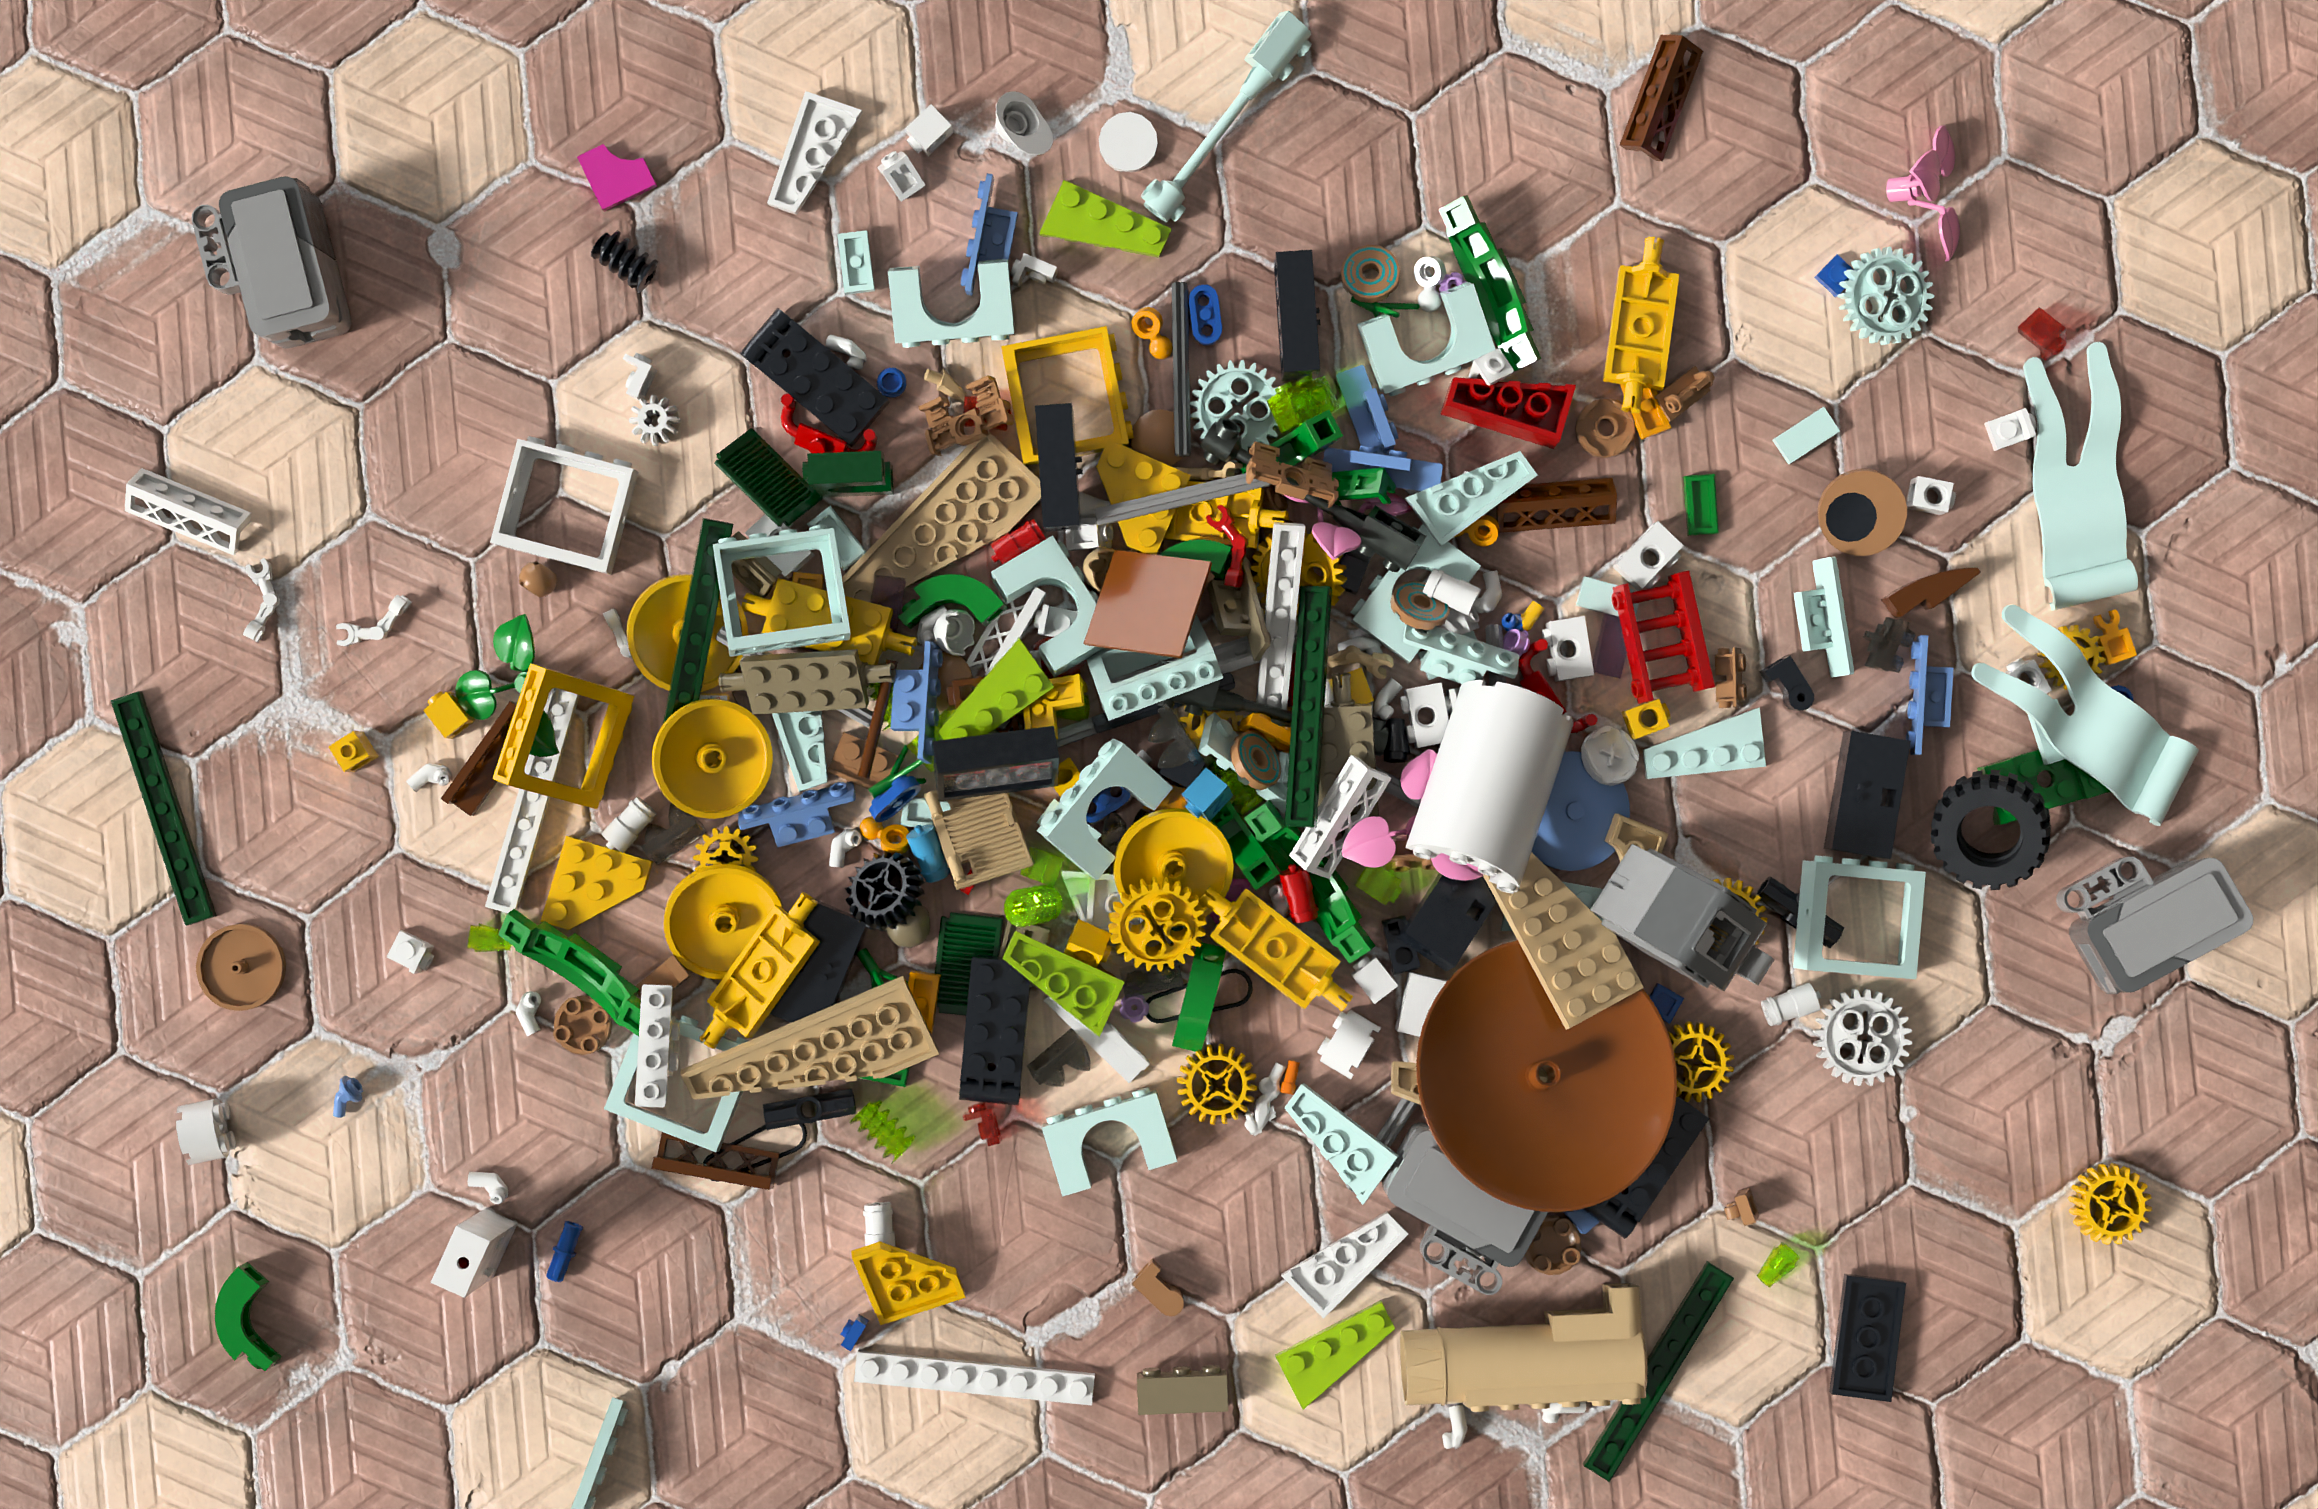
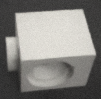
M932 104L905 128L909 136L906 140L918 154L923 151L928 157L954 133L952 125Z
M1921 476L1911 479L1906 501L1907 509L1936 515L1947 513L1949 509H1952L1955 502L1956 493L1952 491L1954 483ZM1928 489H1933L1937 493L1938 500L1936 504L1928 501L1926 496Z
M2019 658L2006 666L2008 670L2005 672L2006 674L2019 679L2021 673L2024 672L2029 677L2030 685L2046 694L2052 691L2034 659L2024 661L2022 658Z
M1365 956L1353 965L1355 971L1351 973L1352 977L1374 1004L1398 987L1375 956L1371 959Z

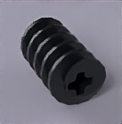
M618 230L612 235L608 234V232L603 234L593 246L591 257L594 259L599 258L601 265H609L610 272L618 273V278L622 281L627 280V284L631 288L637 287L638 293L642 292L653 279L658 261L655 259L647 264L649 254L645 252L638 257L637 254L640 247L635 245L629 250L630 239L625 238L622 242H619L621 232Z

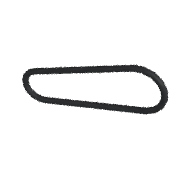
M1239 969L1222 971L1221 976L1230 973L1242 975L1248 983V992L1243 1000L1213 1007L1212 1012L1238 1007L1249 1000L1253 986L1250 977L1244 971ZM1187 984L1157 993L1149 997L1146 1002L1150 1004L1154 999L1186 989ZM1148 1012L1146 1017L1151 1022L1158 1024L1178 1020L1179 1015L1155 1019Z
M766 1124L730 1144L737 1145L767 1129ZM799 1124L803 1132L799 1145L780 1153L779 1158L797 1152L803 1147L807 1138V1130L804 1124ZM720 1149V1151L718 1152V1154H720V1153H722L723 1151H725V1149ZM714 1154L708 1155L703 1163L709 1162L710 1159L715 1157ZM772 1158L754 1163L752 1166L754 1168L771 1162ZM744 1167L740 1170L749 1171L750 1169L748 1167Z

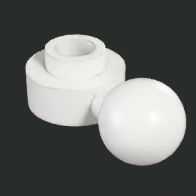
M1435 256L1421 258L1414 267L1416 281L1424 286V290L1418 296V304L1426 312L1437 310L1442 302L1441 295L1436 290V285H1439L1444 280L1446 268L1443 261ZM1431 266H1433L1435 269L1434 276H1432L1430 273Z

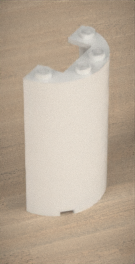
M1484 680L1468 681L1460 687L1405 848L1413 850V854L1422 859H1434L1443 853L1450 856L1449 859L1457 864H1471L1478 867L1477 870L1480 873L1490 876L1489 882L1497 884L1496 887L1506 893H1514L1520 888L1573 727V719L1571 716L1566 715L1565 718L1562 715L1564 709L1561 706L1530 690L1502 682H1496V685L1485 686L1486 682Z

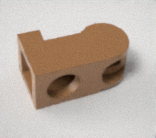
M672 955L636 985L639 988L638 995L641 998L642 985L644 984L670 985L674 990L694 975V973L683 966Z
M1152 1258L1132 1279V1285L1161 1313L1166 1316H1176L1182 1311L1184 1306L1183 1294L1178 1288L1169 1286L1158 1275L1161 1271V1266Z

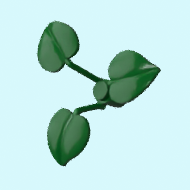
M526 614L519 615L500 625L493 637V645L498 658L502 662L510 663L512 670L521 671L517 675L515 682L492 688L489 675L481 670L469 671L463 674L457 681L455 694L458 698V703L474 719L483 720L494 714L497 702L493 694L516 688L521 693L530 663L533 664L535 659L534 640ZM543 711L529 753L537 757L554 756L559 753L553 724L545 711Z

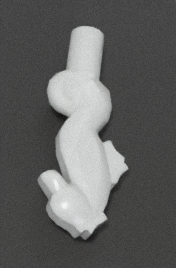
M1277 1062L1269 1077H1264L1259 1082L1258 1088L1263 1095L1256 1099L1254 1117L1251 1112L1245 1113V1127L1251 1135L1256 1136L1262 1133V1129L1267 1122L1276 1117L1274 1106L1270 1105V1102L1280 1094L1281 1087L1279 1081L1287 1068Z

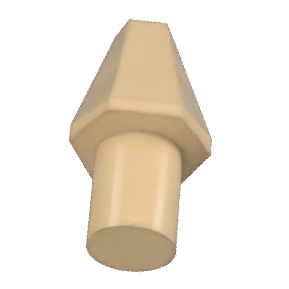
M927 369L924 375L925 381L936 384L938 391L943 392L962 404L966 402V392L945 369H942L940 373Z

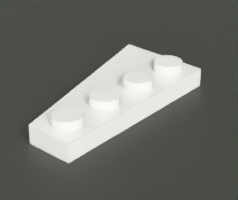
M805 91L767 202L769 206L795 215L798 214L862 115V110Z
M1386 1211L1285 1271L1281 1276L1324 1319L1408 1235V1232Z

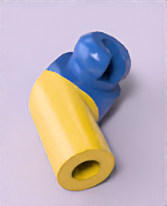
M1532 601L1524 613H1507L1502 618L1503 628L1506 631L1511 629L1529 631L1544 611V608L1535 601Z

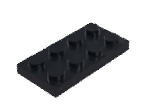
M1844 1273L1829 1389L1832 1395L1892 1402L1906 1283L1904 1281Z

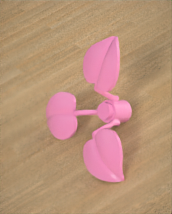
M1942 125L1937 128L1934 134L1933 150L1927 151L1918 159L1909 171L1911 173L1909 176L1889 178L1886 190L1890 202L1908 201L1909 206L1917 205L1937 210L1940 213L1938 221L1940 238L1946 255L1945 261H1950L1959 241L1960 225L1958 216L1953 207L1946 209L1944 206L1929 203L1935 201L1939 195L1940 171L1943 177H1948L1955 164L1954 144L1946 126ZM1923 192L1929 202L1917 200V197L1921 196Z
M1387 492L1391 504H1383L1378 497L1363 498L1365 503L1362 504L1358 512L1364 513L1365 510L1373 509L1376 505L1392 516L1410 512L1412 508L1400 496ZM1284 495L1295 502L1309 503L1306 500H1300L1294 497ZM1317 507L1318 523L1313 525L1312 534L1332 560L1346 552L1357 549L1361 545L1360 536L1353 530L1323 522V510Z
M1431 749L1426 750L1410 761L1403 769L1400 779L1401 788L1410 799L1422 800L1437 757L1435 751ZM1416 815L1409 819L1406 829L1389 832L1387 822L1381 817L1373 816L1362 819L1355 824L1346 836L1342 848V856L1366 867L1377 868L1386 865L1391 861L1396 850L1395 842L1391 837L1407 834L1409 836ZM1443 853L1434 859L1431 858L1435 869L1450 879L1468 881L1478 879L1484 875L1477 870L1478 867L1468 863L1467 865L1457 864L1449 859L1450 856Z

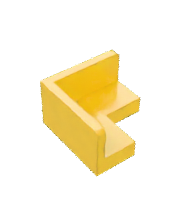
M1079 674L1049 679L1054 688L1023 709L1025 729L1054 726L1055 737L1058 739L1056 711L1085 706L1083 693L1088 692V688Z

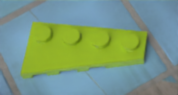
M1063 180L1039 235L1160 258L1172 229Z
M1020 637L1012 644V647L1005 655L999 659L985 678L978 683L965 701L959 705L938 729V733L943 740L988 734L1054 688V685Z
M1015 931L1002 959L1100 1037L1124 985V981Z
M1380 1300L1275 1354L1302 1409L1304 1410L1388 1336L1395 1327Z

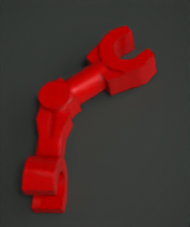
M1220 504L1217 508L1222 513V519L1216 521L1212 515L1208 514L1206 520L1210 526L1221 533H1225L1233 545L1231 567L1227 570L1224 585L1241 587L1243 582V570L1241 568L1246 555L1248 539L1243 534H1240L1233 525L1235 521L1229 508Z

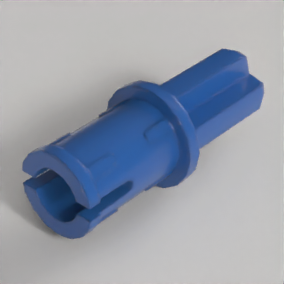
M565 1221L558 1244L553 1246L555 1252L546 1274L548 1279L555 1282H562L564 1280L571 1258L576 1256L574 1250L583 1226Z

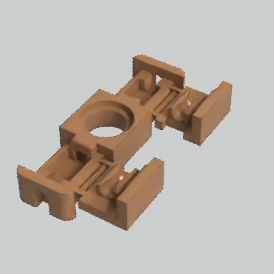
M987 375L966 385L967 390L972 391L973 395H977L976 401L979 403L976 404V408H979V410L974 408L953 418V416H949L947 409L950 407L949 401L944 397H938L918 406L920 411L925 412L929 429H932L925 431V437L931 454L942 456L941 451L956 444L961 446L969 445L989 436L988 430L1003 423L1011 426L1014 424L1013 415L1007 411L1011 409L1010 403L1007 400L1001 399L995 377ZM972 419L975 423V429L972 434L967 436L964 432V425L968 420Z
M1254 441L1249 450V454L1253 456L1246 466V482L1249 485L1253 479L1275 485L1276 493L1304 500L1308 494L1328 500V508L1333 506L1338 498V491L1336 490L1339 487V482L1336 478L1332 481L1331 463L1307 457L1302 464V468L1285 463L1279 465V462H1276V457L1280 455V448ZM1286 477L1295 479L1299 486L1290 484Z

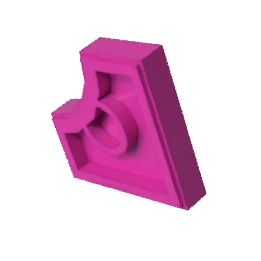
M604 144L577 156L604 212L657 187L644 158L635 160L620 159L611 154Z

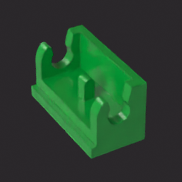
M1384 468L1332 472V481L1336 478L1339 482V487L1336 490L1338 491V498L1335 501L1336 505L1342 506L1339 500L1378 497L1383 504H1391L1387 492L1395 493L1396 485Z

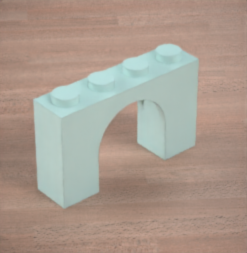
M1009 259L978 262L980 305L971 317L957 323L941 321L935 318L926 308L922 296L920 266L890 268L888 270L895 343H902L903 347L909 348L920 346V341H932V345H945L950 343V339L958 338L962 339V343L980 341L979 337L991 336V340L1009 339V334H1014L1015 332Z
M1466 282L1440 292L1450 321L1451 335L1446 348L1432 359L1417 361L1410 359L1404 354L1389 315L1382 314L1357 324L1380 392L1384 394L1389 393L1390 396L1401 394L1406 391L1405 386L1415 382L1418 386L1427 384L1434 380V375L1442 372L1445 375L1453 374L1462 370L1461 365L1470 361L1473 363L1475 359L1496 350L1473 283Z
M1424 524L1419 529L1414 526L1412 527L1427 537L1407 570L1405 571L1402 568L1398 572L1388 570L1384 577L1378 574L1368 587L1372 591L1368 599L1364 601L1360 598L1350 612L1354 615V618L1351 620L1354 625L1378 640L1384 647L1406 663H1410L1421 648L1403 642L1405 623L1400 620L1397 612L1394 614L1391 609L1392 590L1398 577L1413 569H1425L1432 572L1435 568L1443 570L1445 574L1458 580H1464L1469 583L1481 567V565L1451 543L1446 542L1444 545L1439 546Z
M1051 536L991 571V580L1007 604L1035 587L1043 585L1060 587L1074 599L1078 614L1073 624L1065 631L1039 646L1038 654L1055 678L1104 648L1084 644L1098 596L1093 590L1090 592L1087 590L1083 583L1085 582L1084 575L1078 566L1073 568L1069 562L1070 554L1063 542L1057 543L1055 538Z
M1114 738L1100 748L1099 756L1091 765L1086 766L1081 771L1079 780L1072 788L1067 789L1062 794L1060 803L1053 811L1043 817L1041 826L1037 830L1038 833L1076 866L1095 880L1101 877L1116 857L1089 832L1086 815L1092 799L1106 788L1120 786L1125 788L1141 804L1155 811L1173 789L1169 783L1129 747Z
M1149 1087L1133 1091V1097L1121 1100V1096H1116L1104 1100L1105 1106L1093 1109L1092 1104L1075 1109L1076 1114L1064 1117V1114L1060 1113L1046 1118L1047 1123L1042 1125V1131L1062 1197L1091 1188L1092 1183L1082 1152V1142L1086 1133L1094 1125L1103 1121H1119L1134 1130L1139 1138L1148 1170L1177 1162V1156L1157 1090L1150 1092Z

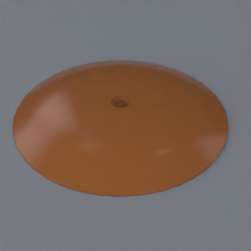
M1516 940L1486 950L1459 968L1436 995L1422 1026L1418 1042L1416 1074L1419 1099L1430 1131L1451 1164L1477 1188L1498 1200L1516 1207L1540 1212H1566L1597 1205L1614 1197L1636 1181L1650 1166L1666 1139L1676 1104V1063L1669 1033L1663 1019L1644 989L1633 993L1566 1030L1521 945ZM1540 1068L1544 1069L1547 1073L1546 1083L1539 1077Z

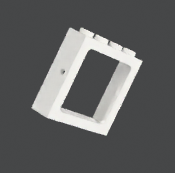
M528 436L527 441L517 439L490 543L611 575L639 472L631 468L632 463L620 459H614L613 463L602 461L603 456L597 453L585 451V455L582 456L573 453L574 448L566 445L557 444L556 448L544 446L546 441L536 437ZM537 459L555 462L618 480L619 485L599 557L595 558L516 536V529L534 462Z

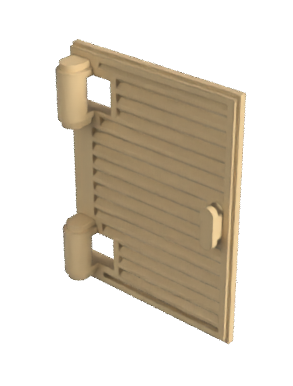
M937 790L924 793V798L931 812V818L948 867L951 870L956 890L1034 866L1008 793L948 800L950 810L944 812L940 802H938ZM969 862L973 873L965 875L961 864Z

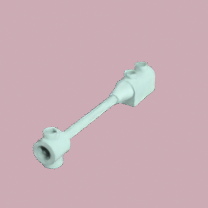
M1290 11L1278 14L1244 60L1253 68L1243 83L1240 94L1174 180H1162L1160 182L1154 179L1143 191L1141 198L1145 200L1144 206L1160 220L1167 223L1171 218L1175 222L1182 216L1186 209L1182 205V202L1185 200L1182 188L1248 101L1255 98L1270 83L1275 82L1277 78L1284 81L1294 69L1290 64L1294 56L1298 55L1301 58L1310 49L1312 44L1307 40L1311 35L1310 30Z

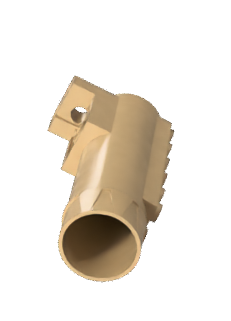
M1633 1283L1602 1284L1603 1308L1544 1311L1545 1324L1465 1328L1436 1327V1329L1402 1330L1400 1332V1366L1405 1405L1441 1404V1406H1445L1446 1404L1463 1403L1466 1407L1471 1408L1472 1412L1489 1411V1406L1497 1405L1501 1407V1410H1519V1404L1531 1405L1532 1409L1550 1408V1403L1562 1404V1407H1580L1581 1401L1591 1402L1593 1406L1610 1405V1400L1622 1401V1404L1626 1405L1640 1404V1398H1646L1647 1353L1642 1329L1639 1286Z

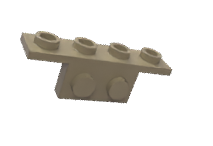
M1245 555L1241 568L1243 570L1241 587L1224 585L1225 580H1211L1207 589L1219 634L1247 636L1253 660L1260 661L1265 651L1270 647L1271 636L1266 629L1264 610L1260 607L1257 585L1253 582L1250 571L1251 564Z

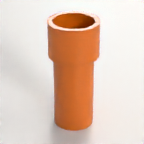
M1288 1060L1280 1092L1291 1095L1295 1094L1297 1086L1295 1083L1300 1062Z

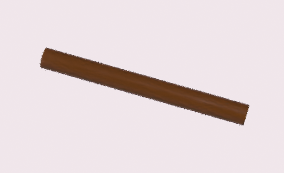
M886 659L885 664L893 663L895 668L891 670H896L898 662ZM880 683L858 772L860 777L870 778L893 683Z

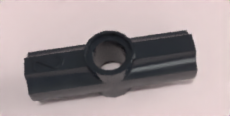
M1768 877L1761 884L1756 895L1761 897L1760 901L1781 915L1780 918L1797 929L1800 894H1795L1776 879ZM1825 915L1823 946L1831 949L1842 936L1844 927L1827 915Z
M852 1088L763 1104L767 1130L857 1114ZM812 1101L817 1105L818 1112L816 1116L807 1117L803 1114L802 1105L804 1102Z

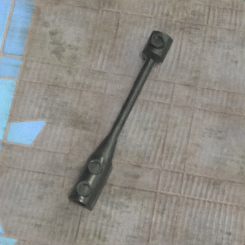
M1220 418L1218 423L1215 421L1200 445L1202 449L1206 450L1204 458L1213 464H1219L1221 460L1226 463L1236 458L1247 465L1253 455L1242 448L1241 436L1238 435L1241 430L1240 427L1227 418ZM1286 477L1290 484L1299 486L1295 479ZM1307 494L1304 500L1333 516L1332 518L1342 527L1356 532L1361 538V545L1357 548L1358 551L1368 557H1372L1374 553L1385 558L1383 561L1384 567L1392 572H1398L1400 568L1406 571L1427 537L1376 505L1369 515H1365L1350 508L1338 506L1335 503L1331 508H1328V500Z
M1159 660L1157 667L1166 665L1171 662ZM1220 680L1156 703L1168 708H1173L1175 702L1186 705L1185 712L1202 716L1203 710L1245 711L1249 713H1262L1271 719L1290 724L1292 722V711L1244 699V697L1219 688ZM1373 717L1375 755L1381 756L1387 744L1389 730L1385 727L1387 721Z

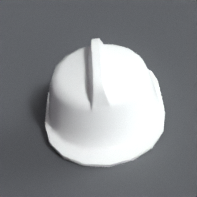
M1012 91L1006 92L998 99L996 104V129L1002 139L1013 143L1019 150L1030 155H1041L1050 150L1053 143V133L1029 97L1023 93Z

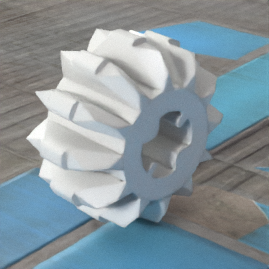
M651 395L650 404L644 398H640L639 401L643 407L641 409L636 406L631 408L634 413L638 414L637 417L629 418V423L637 425L633 428L632 433L635 436L642 434L640 441L644 444L651 438L652 445L658 446L660 437L665 443H669L670 438L667 433L669 431L674 435L678 433V430L672 427V424L681 422L679 417L672 416L678 411L675 405L668 407L669 399L666 397L662 398L659 402L656 395ZM654 414L659 417L657 419L659 425L656 427L650 424L652 422L651 416Z

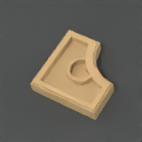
M1615 813L1605 842L1615 849L1621 862L1632 844L1645 851L1651 848L1662 853L1668 833Z

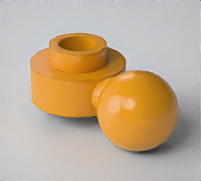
M1152 307L1141 308L1132 318L1131 324L1134 333L1140 338L1150 339L1149 350L1154 358L1160 360L1168 358L1172 353L1173 345L1169 338L1161 336L1159 333L1163 327L1161 314ZM1145 318H1150L1153 321V325H1148L1145 322Z
M1483 515L1454 537L1468 533L1470 540L1474 544L1483 547L1489 546L1497 540L1499 524L1492 516ZM1486 525L1489 527V530H1481L1480 526Z
M872 816L866 817L860 823L859 830L861 835L867 840L879 838L883 851L893 855L895 852L903 854L909 849L910 845L906 838L909 831L906 827L893 824L883 828L882 822H876Z

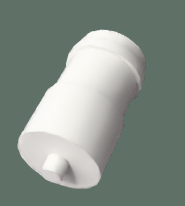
M1434 568L1423 589V593L1427 594V597H1433L1467 616L1473 607L1479 608L1481 605V601L1477 600L1481 591L1480 588L1464 580H1458L1447 575L1443 570Z
M639 797L631 800L627 808L601 833L608 841L606 846L612 850L615 847L624 853L639 837V833L657 815Z
M1806 983L1789 989L1780 995L1767 997L1766 1000L1761 1001V1006L1770 1026H1778L1790 1019L1800 1018L1820 1011L1818 999L1821 998L1819 991H1814L1810 983Z
M875 1202L864 1205L863 1216H865L866 1225L865 1246L880 1241L896 1247L895 1231H893L892 1224L893 1208H891L890 1202Z

